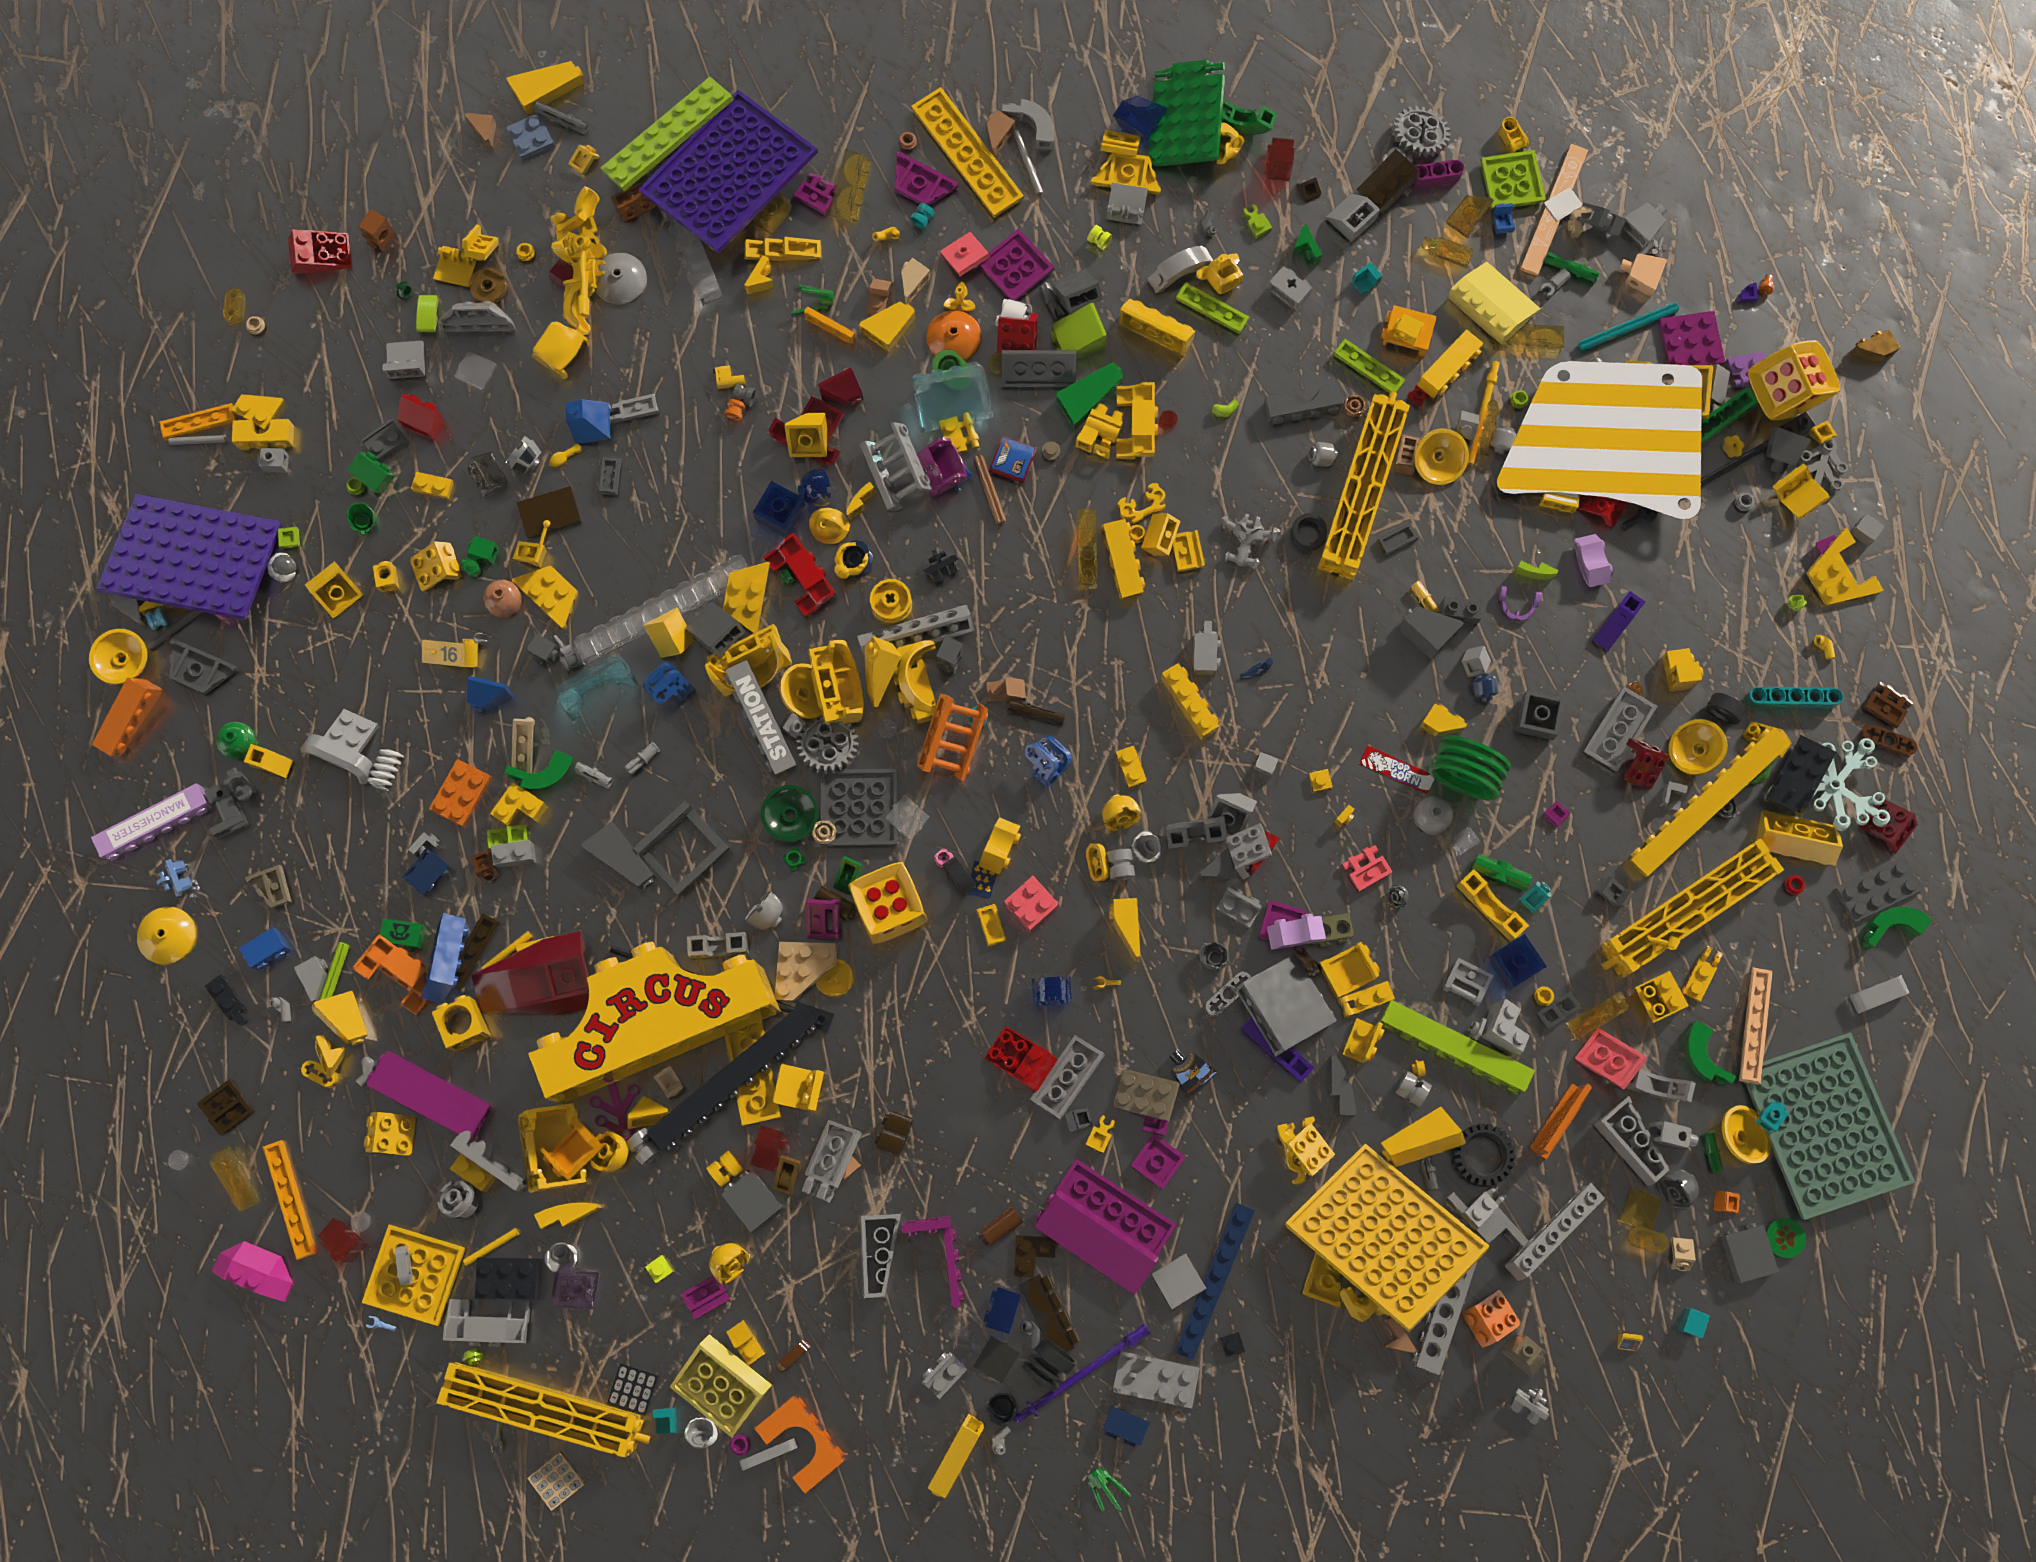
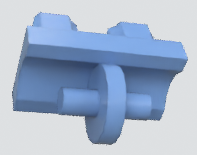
M171 859L166 860L165 868L168 876H166L165 871L160 872V879L156 881V884L159 887L164 886L165 891L171 890L170 884H172L176 898L181 897L183 892L192 888L189 877L179 880L177 874L186 872L183 860L172 862Z

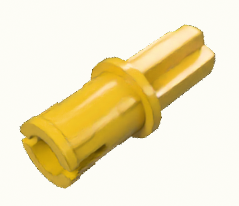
M1417 581L1410 587L1419 599V604L1422 603L1425 609L1437 613L1440 612V609L1431 598L1432 595L1426 591L1420 581Z

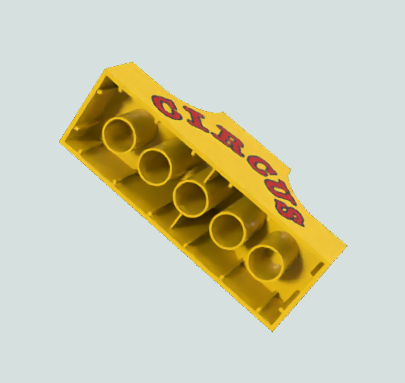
M647 942L631 950L633 958L625 962L618 963L617 958L612 957L595 964L596 974L586 977L589 985V1001L585 1015L577 1028L568 1037H560L559 1032L538 1039L536 1043L539 1049L528 1053L544 1097L560 1104L567 1103L611 1084L603 1080L604 1077L609 1081L613 1076V1082H617L724 1037V1034H727L724 1026H727L728 1034H731L758 1021L781 1013L764 969L754 959L746 960L745 955H738L722 963L724 972L714 976L697 975L684 971L671 953L661 946L655 947L654 942Z

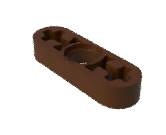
M1872 724L1861 730V739H1871L1876 747L1903 757H1909L1917 751V743L1911 738ZM1870 730H1872V734L1875 735V736H1873V737H1871V738L1869 737V734L1867 733V732L1870 731ZM1885 736L1892 737L1894 741L1892 746L1884 742ZM1909 744L1908 747L1911 750L1905 751L1906 748L1904 747V745Z

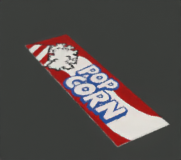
M1367 745L1359 764L1425 794H1428L1434 778L1428 772Z

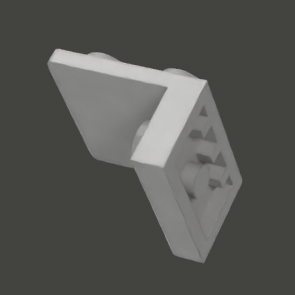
M423 341L386 344L387 363L382 364V367L388 379L425 376Z
M1261 823L1227 837L1226 841L1235 869L1242 879L1250 877L1248 869H1250L1251 864L1272 856Z

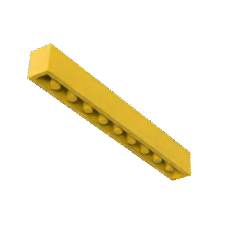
M1775 727L1770 731L1766 728L1758 736L1760 740L1756 744L1752 741L1744 749L1746 753L1742 757L1737 755L1730 762L1732 766L1728 770L1723 768L1716 775L1718 779L1715 782L1709 781L1702 788L1704 792L1701 795L1697 796L1695 794L1687 801L1688 807L1685 809L1681 807L1673 814L1675 819L1670 823L1666 821L1659 827L1661 832L1656 836L1652 834L1644 841L1646 845L1642 849L1638 847L1630 854L1632 856L1629 860L1630 863L1645 878L1791 744Z

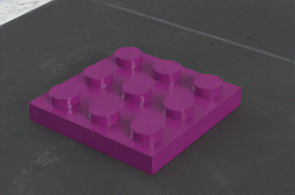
M1019 228L989 252L990 257L978 265L1005 296L1014 301H1017L1054 271V266Z
M1714 311L1659 319L1664 350L1669 365L1725 364L1726 361Z

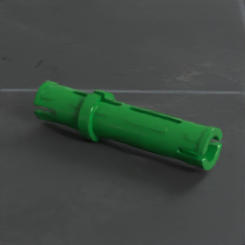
M1548 252L1544 263L1554 267L1565 268L1568 272L1575 274L1577 278L1582 277L1596 283L1600 274L1599 271L1585 267L1583 263L1580 265Z

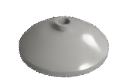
M614 253L602 259L605 261V265H600L599 271H605V274L597 277L596 294L603 301L612 305H625L638 299L647 285V273L641 261L627 253Z

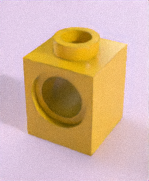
M1404 314L1401 319L1397 318L1393 329H1395L1393 336L1410 345H1414L1424 323Z
M383 561L373 566L376 588L380 592L399 589L397 570L392 562ZM385 573H390L386 579H382Z

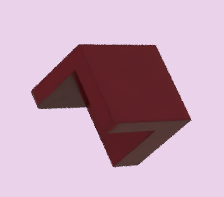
M561 258L549 271L550 280L565 289L563 281L572 279L574 273L573 267Z

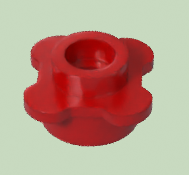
M1415 385L1412 392L1408 393V399H1411L1417 406H1422L1425 399L1430 397L1417 385Z

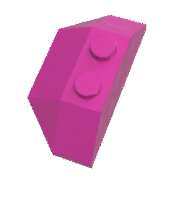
M246 1241L221 1252L211 1271L222 1279L283 1302L286 1301L293 1285L292 1278H290L282 1256Z

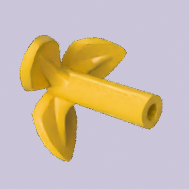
M960 282L955 289L956 299L949 298L943 304L949 310H956L959 305H961L962 311L968 312L975 309V304L971 300H964L968 295V291L963 282Z

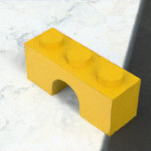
M270 419L269 429L262 434H257V426L252 420H233L232 442L238 449L249 450L250 448L261 449L268 447L286 449L287 447H293L294 425L289 419Z

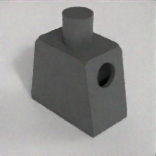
M1772 426L1766 451V457L1774 459L1770 470L1781 474L1785 464L1795 466L1811 439Z

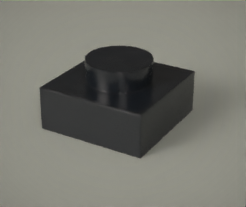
M1239 1332L1219 1338L1226 1358L1245 1352Z

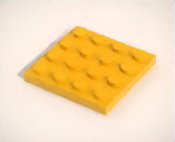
M388 1224L362 1303L439 1326L466 1247ZM407 1246L410 1254L413 1282L412 1284L401 1286L397 1273L395 1248Z

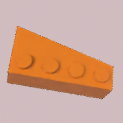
M127 677L92 745L110 756H120L124 753L128 743L164 690L146 679Z

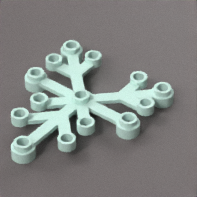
M1868 738L1862 739L1857 746L1858 751L1854 756L1852 753L1854 744L1851 741L1843 742L1841 751L1844 753L1846 766L1837 776L1833 758L1827 769L1828 776L1824 775L1821 780L1823 783L1819 784L1814 793L1815 795L1819 791H1825L1813 803L1814 810L1818 812L1824 810L1827 801L1833 795L1837 815L1833 825L1839 831L1848 829L1851 823L1850 818L1845 814L1842 796L1854 803L1857 814L1856 822L1859 825L1867 824L1869 821L1867 813L1873 816V823L1879 827L1886 826L1890 820V815L1887 811L1878 810L1870 805H1881L1885 800L1883 793L1876 792L1873 796L1858 797L1845 788L1844 780L1852 770L1864 768L1871 770L1877 765V759L1872 756L1867 757L1866 760H1861L1864 755H1870L1875 748L1874 742ZM1864 743L1869 744L1870 747H1869V748L1865 747V746H1864ZM1822 744L1823 746L1836 751L1835 746L1833 744ZM1848 745L1851 749L1847 750L1844 748V746ZM1867 761H1872L1874 765H1869ZM1832 783H1837L1839 787H1834ZM1770 786V788H1769V790H1768V792H1767V795L1769 794V792H1770L1772 786ZM1879 796L1882 801H1877L1875 797ZM1816 803H1821L1823 807H1818ZM1879 815H1884L1886 819H1881ZM1859 817H1865L1866 821H1861ZM1839 819H1845L1846 823H1841Z

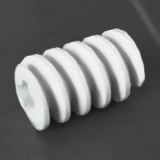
M381 749L379 753L383 757L378 756L376 758L380 764L375 763L373 765L377 771H370L374 778H367V781L376 788L389 791L385 786H392L388 779H395L391 772H398L394 765H401L397 758H404V755L393 750Z

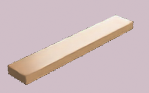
M1754 967L1751 969L1739 1081L1759 1085L1761 1083L1772 971Z

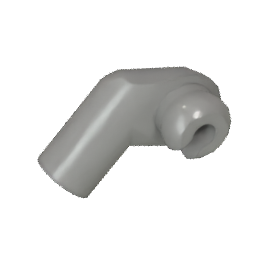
M364 1057L361 1060L363 1074L356 1080L361 1087L367 1084L368 1075L375 1071V1062L370 1057Z

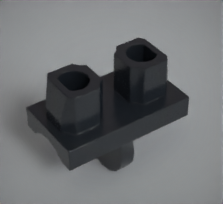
M934 549L931 551L933 556L927 560L929 564L935 561L937 563L923 570L925 575H929L931 580L936 583L944 579L939 569L946 567L949 575L959 571L956 562L958 559L956 555H952L941 561V558L946 556L945 551L937 553Z

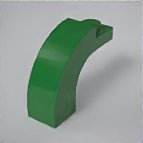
M1223 99L1222 123H1227L1239 133L1250 135L1264 134L1272 130L1277 117L1276 112L1264 105L1254 110H1246Z
M554 750L547 767L541 772L527 773L507 765L503 773L507 774V779L516 782L520 779L521 783L519 786L523 789H541L561 779L568 770L573 757Z
M1911 907L1890 908L1868 921L1866 926L1871 929L1864 935L1865 941L1862 945L1867 949L1875 947L1889 927H1900L1914 937L1920 936L1933 919L1922 911Z
M1698 1021L1691 1022L1684 1038V1054L1689 1067L1697 1077L1706 1083L1715 1078L1714 1081L1720 1085L1732 1084L1736 1076L1716 1066L1708 1056L1707 1044L1713 1029Z

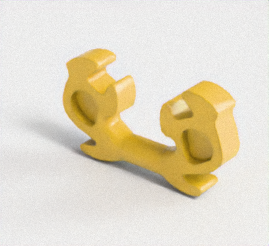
M1158 483L1148 485V490H1152V492H1146L1145 497L1148 501H1153V504L1141 511H1135L1136 502L1131 499V503H1125L1126 497L1120 499L1118 507L1120 508L1121 517L1133 519L1131 524H1136L1144 517L1164 510L1165 504H1161L1165 499V492L1159 487Z

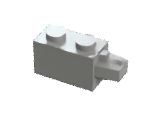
M1204 621L1203 631L1194 634L1193 675L1215 676L1216 671L1220 670V658H1217V651L1221 650V640H1217L1218 634L1212 631V621Z

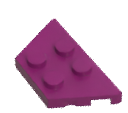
M899 151L897 152L895 192L918 204L925 203L930 206L959 187V183Z

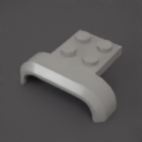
M343 709L324 737L312 734L306 739L300 748L302 758H305L307 754L315 755L352 772L359 779L360 784L369 783L367 778L373 777L370 771H376V769L373 767L374 764L360 753L378 729V724Z

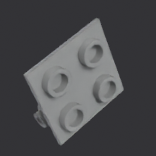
M1112 183L1106 219L1142 225L1148 189Z

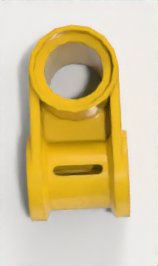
M1506 117L1501 123L1498 134L1504 142L1509 153H1516L1517 150L1523 147H1529V140L1517 120L1513 117Z

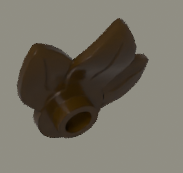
M1294 946V953L1305 966L1309 976L1318 978L1319 974L1322 973L1318 962L1315 959L1312 960L1304 947H1302V952H1300Z

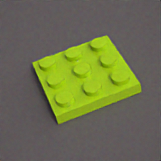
M1535 150L1481 158L1480 163L1491 211L1494 210L1495 205L1502 203H1512L1513 207L1545 202L1546 198Z

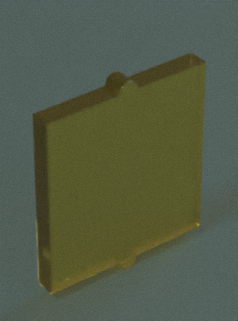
M1630 1187L1620 1221L1631 1224L1634 1228H1641L1652 1232L1662 1199L1650 1195L1648 1191L1643 1192Z

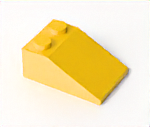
M872 636L865 646L866 693L872 704L878 707L900 661L901 655L892 643Z
M1137 898L1113 899V904L1109 905V920H1113V925L1134 962H1139L1140 941Z

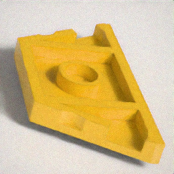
M1112 153L1108 157V161L1101 166L1098 174L1091 180V185L1111 188L1112 183L1147 188L1148 194L1160 195L1161 192L1149 156L1137 155L1133 157Z
M770 562L729 572L723 610L753 633L758 632Z
M551 565L512 579V582L563 630L566 628V622L569 614H571L572 605L576 600L578 591Z

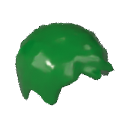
M355 503L347 510L348 524L355 532L365 535L374 527L376 523L375 514L367 504Z

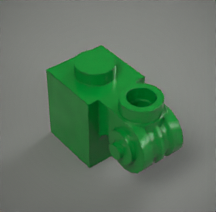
M474 536L473 540L468 543V556L462 559L460 568L464 569L471 577L479 576L481 568L478 564L484 562L493 565L499 547L493 541Z

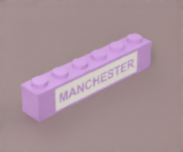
M196 783L92 836L91 839L100 858L106 861L115 860L120 857V854L135 850L137 845L143 842H150L161 833L170 832L173 829L172 827L178 824H185L196 815L205 814L212 805L208 801L204 788Z

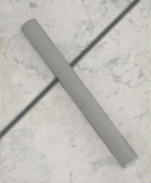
M1015 129L1012 132L1037 196L1041 195L1043 191L1019 129Z

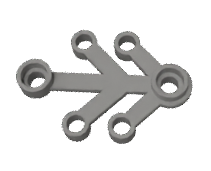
M1830 439L1822 444L1818 443V447L1810 451L1805 450L1803 454L1807 455L1808 459H1804L1802 454L1799 460L1802 463H1807L1812 457L1821 454L1819 461L1807 467L1810 473L1816 471L1814 480L1820 486L1825 474L1830 483L1831 490L1839 491L1843 487V482L1835 477L1827 463L1828 458L1835 465V472L1839 475L1844 474L1848 470V465L1845 462H1841L1836 453L1837 443L1834 439ZM1825 444H1829L1831 448H1827ZM1839 466H1842L1844 468V471H1841L1839 469ZM1834 483H1838L1839 487H1835Z

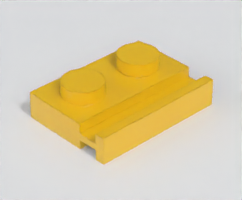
M1105 129L1101 151L1136 157L1141 136Z
M1198 531L1176 534L1172 548L1177 571L1182 572L1200 567L1204 568L1205 563Z

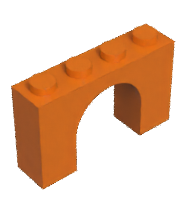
M793 1396L754 1429L766 1444L772 1442L790 1427H802L812 1434L816 1443L815 1455L808 1465L792 1477L805 1494L845 1460L842 1457L845 1454L838 1446L834 1447L830 1442L832 1438L825 1429L821 1431L817 1425L819 1421L815 1415L807 1413L804 1409L807 1407L800 1397L796 1398Z

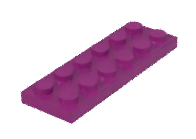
M1075 1159L1054 1192L1057 1193L1060 1190L1156 1256L1177 1225L1077 1159Z

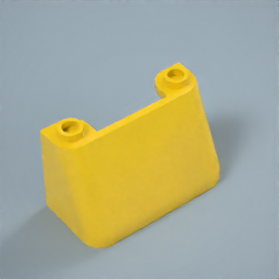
M574 1103L527 1109L518 1116L525 1174L530 1193L586 1182V1167H582L569 1181L564 1176L559 1178L552 1171L554 1166L550 1167L542 1159L545 1155L540 1151L542 1148H545L549 1152L573 1129L569 1121L574 1116L578 1118V1111L574 1108Z

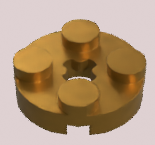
M486 268V270L476 271L471 276L469 288L477 302L489 301L497 304L506 294L507 283L501 272L494 268ZM492 283V288L485 290L486 288L484 287V285Z

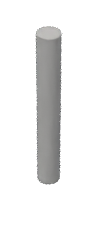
M226 435L169 438V445L227 442Z

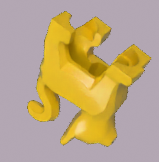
M1314 1116L1305 1118V1121H1302L1303 1129L1309 1123L1314 1124ZM1294 1123L1278 1125V1136L1284 1146L1286 1164L1290 1170L1297 1172L1299 1175L1292 1180V1183L1300 1185L1305 1182L1307 1176L1303 1168L1294 1163L1293 1157L1295 1154L1292 1155L1286 1149L1287 1146L1285 1144L1295 1137L1293 1132L1295 1125Z

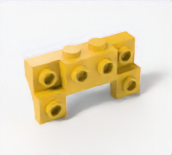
M1155 382L1117 386V406H1131V438L1117 439L1116 459L1154 457L1155 435H1158V424H1155V418H1158V407H1155Z

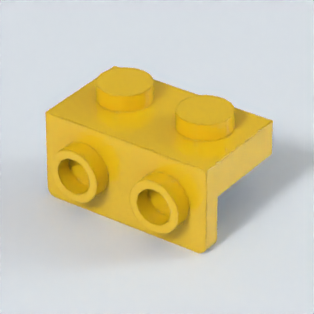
M478 224L462 240L464 256L475 258L479 261L486 260L499 245L497 237L482 235L481 225Z

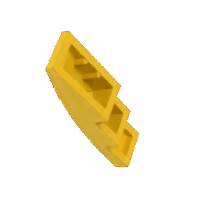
M784 237L783 240L765 238L764 241L746 239L744 242V259L760 260L762 255L768 257L770 261L820 259L821 240Z

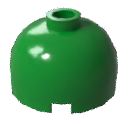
M229 722L223 725L216 735V745L220 753L234 761L245 758L251 744L257 745L254 730L241 722Z

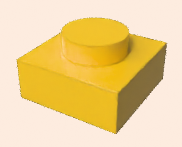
M1328 769L1308 774L1313 793L1332 789Z
M1348 805L1334 823L1339 827L1343 823L1347 825L1353 819L1352 813L1355 809Z

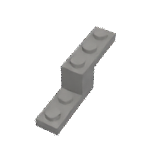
M1452 1192L1444 1198L1447 1201V1207L1453 1213L1456 1211L1459 1214L1461 1223L1467 1228L1470 1227L1487 1244L1503 1230L1506 1232L1504 1233L1505 1237L1511 1243L1515 1242L1518 1245V1251L1528 1242L1526 1237L1499 1207L1493 1211L1490 1217L1478 1229L1474 1230L1462 1216L1467 1207L1457 1195Z

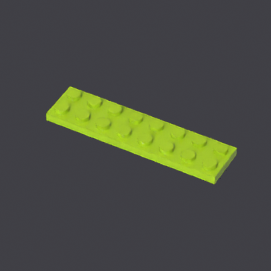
M707 78L601 167L602 172L623 191H626L734 100L733 96L713 78Z

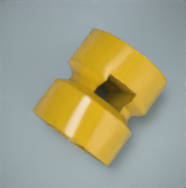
M729 1150L720 1156L719 1162L714 1161L706 1167L721 1188L731 1181L732 1176L737 1177L744 1171ZM723 1166L728 1171L725 1174H723L720 1170V1168Z

